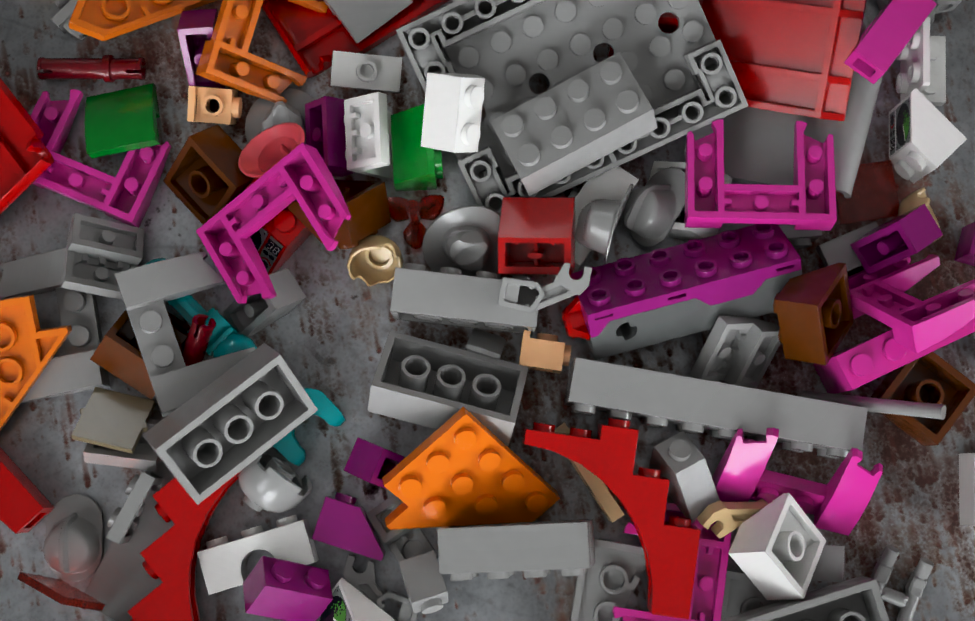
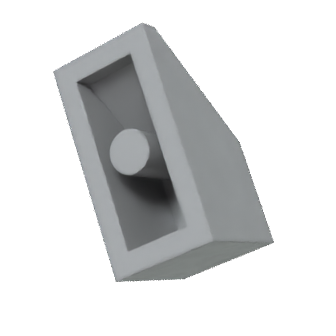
M289 268L269 274L277 294L274 298L266 300L262 299L261 294L251 295L247 297L246 304H239L235 300L223 311L228 322L239 334H244L248 337L253 336L289 314L306 298Z
M684 431L654 446L649 468L661 470L660 476L670 480L668 495L684 516L690 518L691 523H693L709 504L720 500L705 457Z

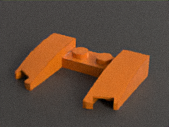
M223 0L211 40L205 41L196 75L274 103L278 101L286 103L287 100L280 96L282 92L292 82L298 87L302 86L306 82L307 77L248 52L263 0ZM287 0L320 13H326L328 8L324 1Z

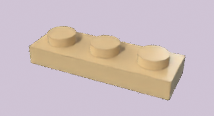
M565 423L555 428V432L569 434L570 428ZM569 459L608 521L613 523L625 515L620 508L623 506L620 500L606 487L604 482L581 464Z

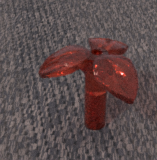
M432 194L421 198L419 203L416 200L408 201V199L399 196L387 197L390 217L396 222L406 220L410 222L403 231L404 240L411 248H420L427 230L421 223V220H435L443 209L444 197Z

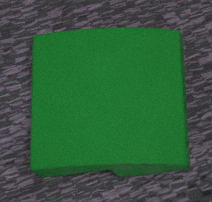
M154 83L86 98L84 121L87 155L93 159L160 145L156 119L160 117Z

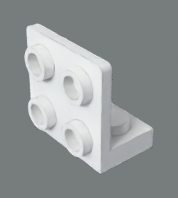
M927 17L896 58L900 60V73L896 79V92L900 93V101H902L917 88L934 106H942L946 103V36H930V17Z
M374 92L344 100L347 170L385 180H393L392 113L387 108V94Z

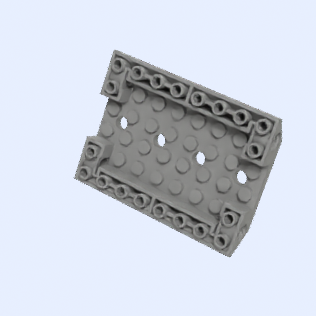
M457 0L396 30L424 92H426L427 72L476 74L485 78L482 106L485 109L486 116L480 124L481 135L478 152L455 153L476 204L491 208L500 215L503 197L555 196L685 136L690 131H696L717 119H722L749 106L720 39H715L699 0ZM663 13H672L676 16L678 26L673 33L667 34L660 30L658 20ZM600 43L610 45L613 49V55L620 52L651 104L658 128L529 196L490 121L540 95L533 93L529 88V79L532 75L536 73L546 75L549 79V90L598 64L593 57V50L596 45Z

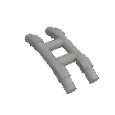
M886 545L873 569L871 578L877 580L883 601L900 607L896 621H912L919 598L922 596L934 563L929 559L921 557L914 572L911 573L907 581L905 593L885 586L900 553V550L896 547Z

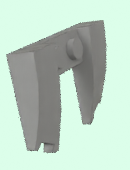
M66 248L0 264V270L4 271L0 281V299L56 291L61 326L71 325L72 331L63 342L65 356L51 359L21 403L93 390L95 387L103 388L110 386L108 371L90 360L103 339L96 295L61 288Z
M205 251L114 273L162 417L171 414L255 350V347L189 366L185 365L164 303L226 284L222 275L218 274L204 261L208 257Z

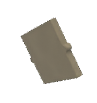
M95 387L85 408L80 409L81 416L71 437L74 440L133 454L142 433L148 431L147 423L156 403L153 400Z

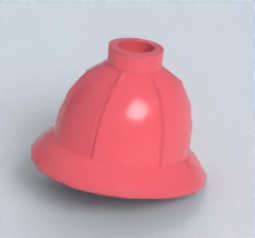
M288 122L272 126L259 133L241 151L238 159L240 171L248 177L260 178L299 144L305 143L303 128L297 123Z

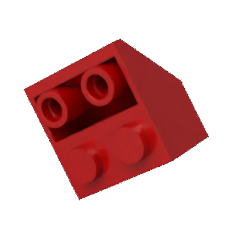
M503 197L498 232V274L557 275L564 263H570L569 275H571L575 270V197Z

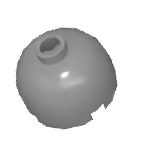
M273 447L251 462L238 475L240 487L246 495L244 501L249 507L258 512L264 509L271 513H282L294 509L310 493L313 486L306 475L300 479L295 473L298 466L289 462Z

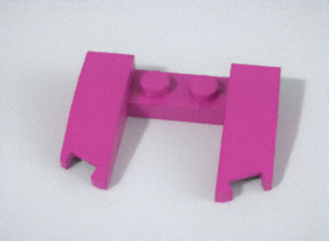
M77 89L70 90L69 100L51 101L50 93L43 91L30 116L45 134L40 140L52 154L54 163L32 184L42 189L52 190L104 212L113 219L139 228L160 181L171 145L166 141L162 146L155 145L128 151L116 177L61 155V151L70 133L84 94Z
M717 119L712 122L711 127L714 133L698 140L694 139L692 131L688 132L686 136L685 227L721 228L723 223L794 225V230L831 231L837 221L833 135L828 134L825 142L821 143L804 135L808 123L796 121L794 125L793 185L724 184L723 119Z
M303 142L196 230L237 303L246 304L247 297L261 294L262 299L266 300L277 296L251 236L293 201L297 200L326 249L333 251L336 248L338 241L334 238L344 219L350 220L351 214L338 185L317 148Z
M930 254L925 259L913 264H909L911 261L909 256L869 275L866 270H862L848 276L853 319L867 314L891 327L895 342L915 353H919L941 342L964 327L975 317V279L924 301L904 293L941 265L938 255Z
M766 428V438L764 441L744 440L743 429H737L712 475L717 494L722 502H749L750 499L756 501L764 499L769 504L783 493H790L805 514L814 515V525L816 528L849 536L862 516L883 473L882 464L878 463L874 465L871 471H868L858 464L863 459V452L852 447L826 485L765 469L778 440L779 429Z
M667 503L664 521L669 522V516L685 517L676 504ZM698 520L691 523V525L698 527L701 532L689 619L653 615L649 611L613 606L614 618L622 617L623 621H721L732 532L720 539L711 530V527L716 522L712 523L708 530ZM627 522L623 533L638 535L635 526Z

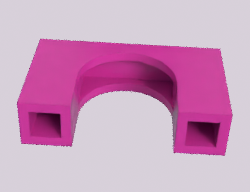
M890 0L862 32L859 43L844 63L869 82L875 84L885 74L937 3L933 0Z
M975 317L964 327L941 342L919 353H915L895 342L893 330L891 329L833 354L827 365L815 363L813 365L827 393L838 394L851 391L975 332Z

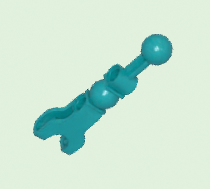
M166 258L152 259L146 264L166 260ZM191 294L168 301L190 325L192 324V318L197 314L209 316L205 324L206 326L211 318L215 320L216 327L212 332L206 349V353L213 356V358L252 347L257 349L256 344L251 338L244 334H239L214 307L207 312ZM304 388L318 409L313 415L321 417L329 425L335 427L341 426L346 421L344 414L323 392L312 388ZM295 429L273 445L289 462L296 466H300L306 459V452L295 437Z

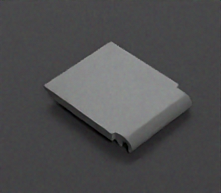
M854 71L845 121L819 119L745 107L722 118L724 120V173L732 177V181L745 184L793 185L794 125L796 121H803L808 123L804 131L806 136L824 143L828 134L833 135L836 191L843 193L845 198H850L883 76L875 84H872ZM711 124L692 133L694 134V139L698 140L714 132ZM686 144L681 162H686Z

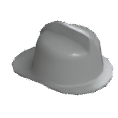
M674 167L662 169L654 174L644 187L637 188L631 192L623 211L624 225L630 229L633 238L640 245L647 247L658 245L665 240L671 231L673 224L685 206V172Z
M630 184L622 201L596 200L585 206L579 215L574 236L575 241L605 256L604 264L607 261L613 233L628 202L633 184Z
M73 494L65 496L56 502L55 508L49 512L43 552L48 566L55 575L63 580L76 582L85 580L94 574L101 563L103 517L102 511L94 500L85 495Z

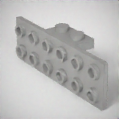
M162 460L157 472L142 471L140 476L136 474L128 484L125 494L129 495L122 508L118 507L113 512L107 524L111 529L106 538L110 539L112 543L81 597V601L84 604L116 621H130L132 617L127 611L163 583L160 578L155 580L146 572L142 565L145 559L140 554L175 525L172 520L167 523L154 507L157 501L152 495L175 478Z

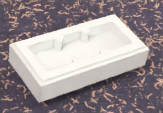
M333 50L330 86L399 93L402 57Z

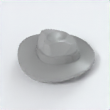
M285 89L280 96L287 100L286 103L283 101L274 103L262 98L257 99L246 117L245 135L247 144L264 130L288 122L297 123L303 128L306 144L305 104L315 99L308 93L297 89Z
M479 205L458 207L440 215L429 225L423 237L422 250L428 266L434 272H440L441 267L457 268L462 270L461 275L476 276L477 271L497 272L498 232L501 215L491 208Z

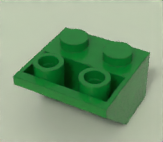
M424 104L391 115L393 179L396 192L437 190V179H443L442 150L421 147Z

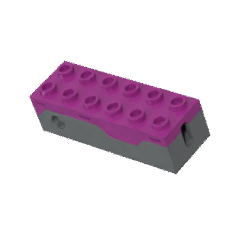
M754 224L736 230H726L717 235L689 240L676 246L655 249L642 255L621 258L612 263L591 267L592 272L589 286L580 296H573L574 300L562 311V319L569 337H580L587 340L594 360L712 329L718 316L754 318L774 312L773 303L776 294L781 292L790 278L802 275L801 257L778 224ZM583 270L572 273L570 277L574 280L580 279L583 275Z

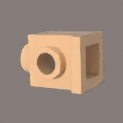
M189 86L188 122L233 125L236 124V118H241L243 102L242 97H238V90ZM212 99L217 100L219 103V109L215 113L209 109L210 100Z
M523 331L519 365L527 366L529 370L557 374L561 373L562 366H569L571 345L558 342L557 335L537 333L536 339L530 338L531 331Z

